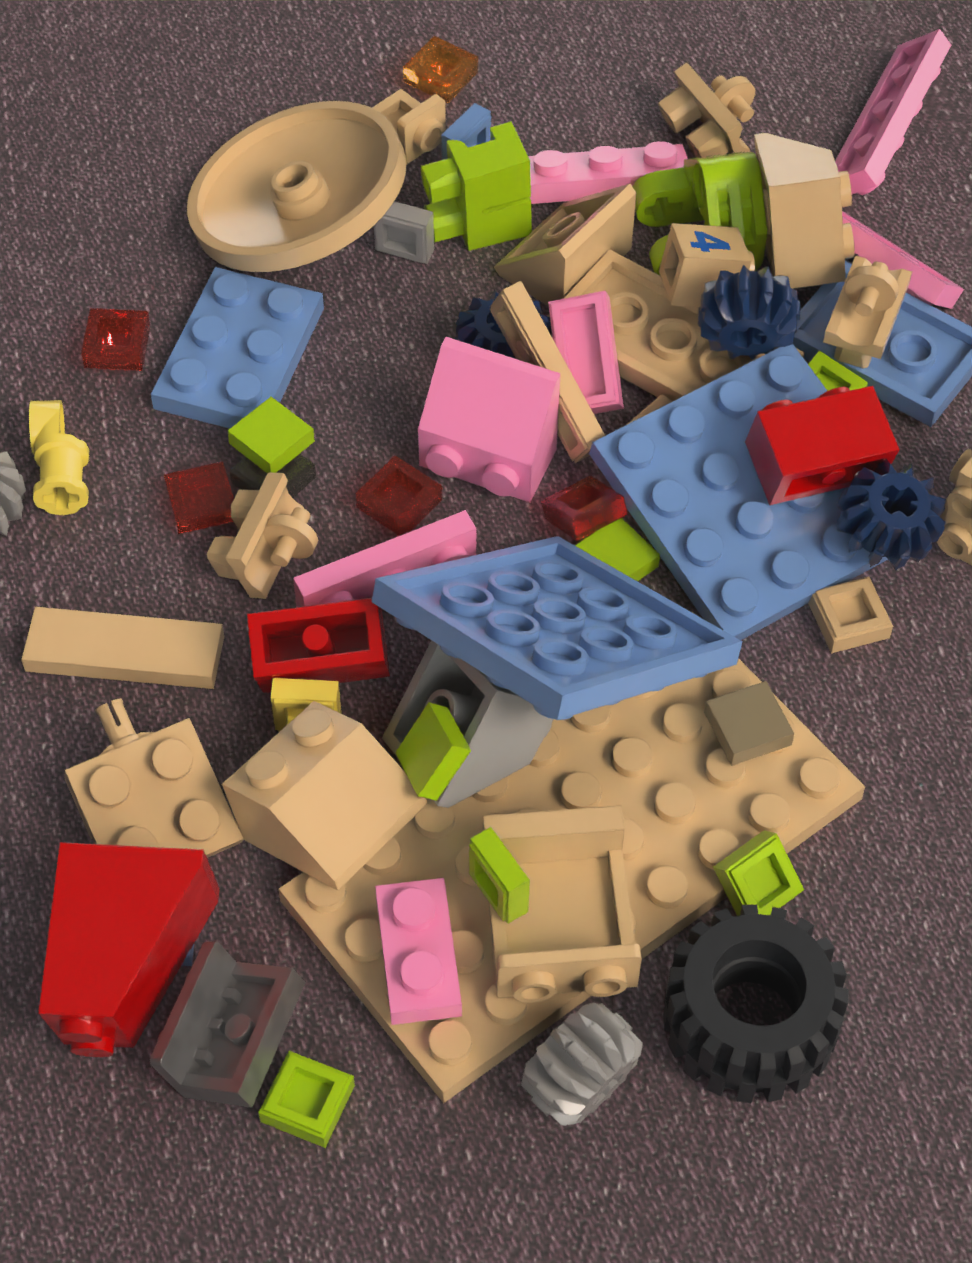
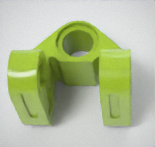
M734 152L728 153V155L684 159V167L647 173L632 185L636 192L635 212L637 219L642 224L650 227L671 225L672 223L681 224L704 220V225L738 227L747 250L753 253L755 261L754 271H757L761 266L766 247L767 225L761 171L755 153ZM668 235L657 240L649 252L653 271L660 275L659 269Z

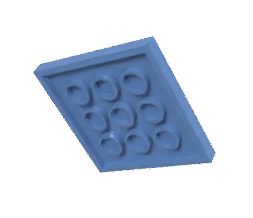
M793 344L779 347L592 442L589 452L591 458L652 546L660 554L661 559L702 618L739 640L752 635L808 604L815 591L848 582L888 560L886 557H882L879 564L870 567L868 557L870 552L864 548L849 552L848 542L852 535L837 531V520L842 513L838 508V500L845 488L769 506L745 444L746 437L757 412L779 400H791L793 403L818 398L827 391Z
M559 536L375 579L372 603L396 617V621L401 626L423 634L440 645L441 650L445 654L462 659L484 673L487 680L492 684L509 689L534 705L535 711L542 716L556 720L569 719L582 712L605 705H614L627 698L650 691H659L666 686L692 678L704 677L708 673L737 665L743 642Z

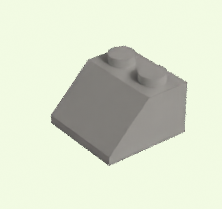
M431 640L382 739L396 755V750L428 702L448 707L471 749V752L441 796H439L437 801L433 800L437 806L449 808L529 765L542 740L549 733L554 719L542 716L535 711L534 705L509 689L492 684L487 680L484 673L462 659L445 654L441 650L440 645Z

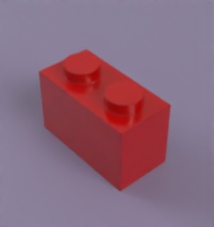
M873 386L851 391L847 387H838L826 391L818 398L793 403L791 400L773 402L757 412L745 440L769 506L847 488L851 485V481L858 471L865 467L874 472L877 465L886 459L892 464L900 450Z
M372 598L247 614L253 677L263 693L271 692L273 678L326 680L345 683L390 677L383 614L381 608L372 603Z

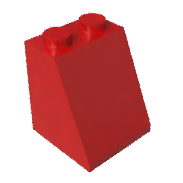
M60 842L38 1014L64 1044L71 1045V1053L87 1057L113 1056L114 1047H135L186 959V955L194 945L218 903L220 888L204 849Z

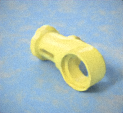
M61 400L30 401L29 432L31 450L37 465L40 467V481L34 485L33 501L38 508L44 509L50 514H74L88 503L89 490L86 484L82 482L83 467L89 461V448L84 441L77 439L73 435L65 434L64 411Z

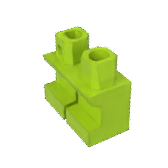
M512 121L490 127V141L467 147L465 143L459 140H447L448 159L421 166L422 183L428 200L431 203L424 205V209L433 211L434 242L462 235L466 247L470 251L527 237L532 232L530 159Z

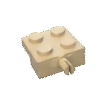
M122 699L112 700L110 706L119 726L116 725L107 703L95 710L100 717L111 745L99 756L65 770L66 784L90 839H93L95 844L204 849L208 858L242 843V834L190 718L157 732H140L136 734Z

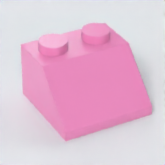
M445 337L439 351L418 426L419 466L430 469L439 476L446 478L454 477L484 487L496 495L511 496L530 503L557 450L560 373Z

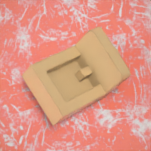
M400 89L372 107L383 114L395 128L406 156V165L423 153L432 151L442 141V134L446 131L445 100L437 94L420 103Z

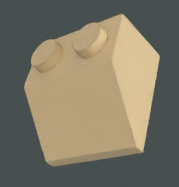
M768 133L754 134L756 157L761 171L767 225L765 249L772 276H788L792 289L844 282L846 280L845 259L854 258L852 227L850 223L843 224L842 207L852 205L848 171H838L832 150Z
M316 701L308 705L222 783L243 840L336 890H339L428 804L426 798L417 796L405 771L362 723Z

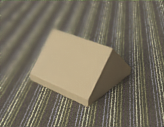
M631 184L564 202L494 266L500 277L512 284L521 281L528 294L547 306L550 301L564 299L609 249L622 256H625L632 249L636 202L635 190Z

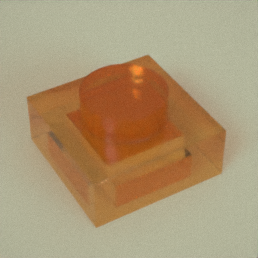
M433 36L403 66L404 83L431 96L437 94L448 104L478 73V56Z

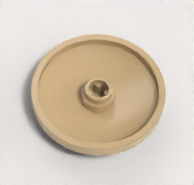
M323 101L289 108L270 115L242 130L211 156L198 173L189 192L187 201L188 221L205 253L221 265L249 272H271L299 267L339 251L366 233L384 216L395 201L403 185L406 174V156L392 123L383 114L369 106L347 101Z

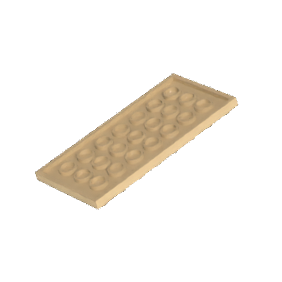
M738 658L737 665L708 673L704 677L692 678L666 686L659 691H650L627 698L614 705L598 707L576 714L569 719H554L549 733L542 740L529 765L449 808L437 806L433 800L427 799L428 804L339 890L303 872L278 889L281 903L440 1100L445 1103L591 997L585 991L556 993L550 999L540 1002H522L514 997H497L488 900L469 875L470 838L483 831V815L621 805L625 828L622 850L635 944L640 945L641 959H643L728 897L713 866L763 830L777 833L786 853H789L862 800L865 786L776 696L775 698L794 732L792 745L731 766L704 712L707 700L762 682ZM444 878L462 1002V1017L391 1025L375 886Z

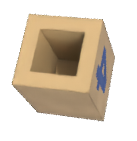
M672 223L659 274L671 306L701 307V295L704 292L705 283L717 280L720 271L726 270L738 273L743 265L749 271H754L755 261L753 253L747 250L738 227Z

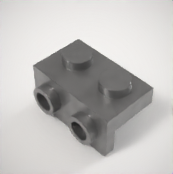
M205 941L186 976L183 988L166 1025L157 1039L156 1046L150 1057L151 1066L184 1098L252 1108L306 982L293 968L236 962L220 943Z

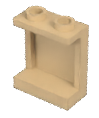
M622 806L483 815V831L492 827L530 879L528 913L507 924L506 921H502L488 901L497 997H514L522 1002H540L550 999L556 993L585 991L591 996L607 997L619 994L626 988L638 987L642 959L640 945L635 944L622 850L625 831Z

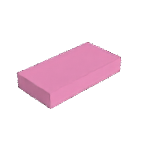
M600 291L548 302L552 338L593 414L624 409L610 297L607 292Z

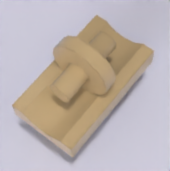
M688 63L675 70L674 74L679 87L662 99L658 106L665 122L677 134L697 119L701 120L703 124L685 136L696 158H706V156L750 152L748 146L740 138L742 126L736 118L738 117L742 122H747L754 115V110L750 105L755 97V87L743 76H736L727 80L721 75L716 77L711 83V87L715 91L713 92Z
M855 255L825 330L823 343L836 346L834 358L837 361L860 368H868L872 357L881 359L910 284L912 271L905 269L889 270L888 266L883 262L871 263L866 258Z
M268 472L259 490H238L231 504V518L238 527L239 532L236 537H215L207 552V559L218 576L239 580L250 598L266 599L281 566H287L291 558L304 559L310 557L318 543L316 532L307 524L311 515L288 493L286 487L288 479L284 473Z

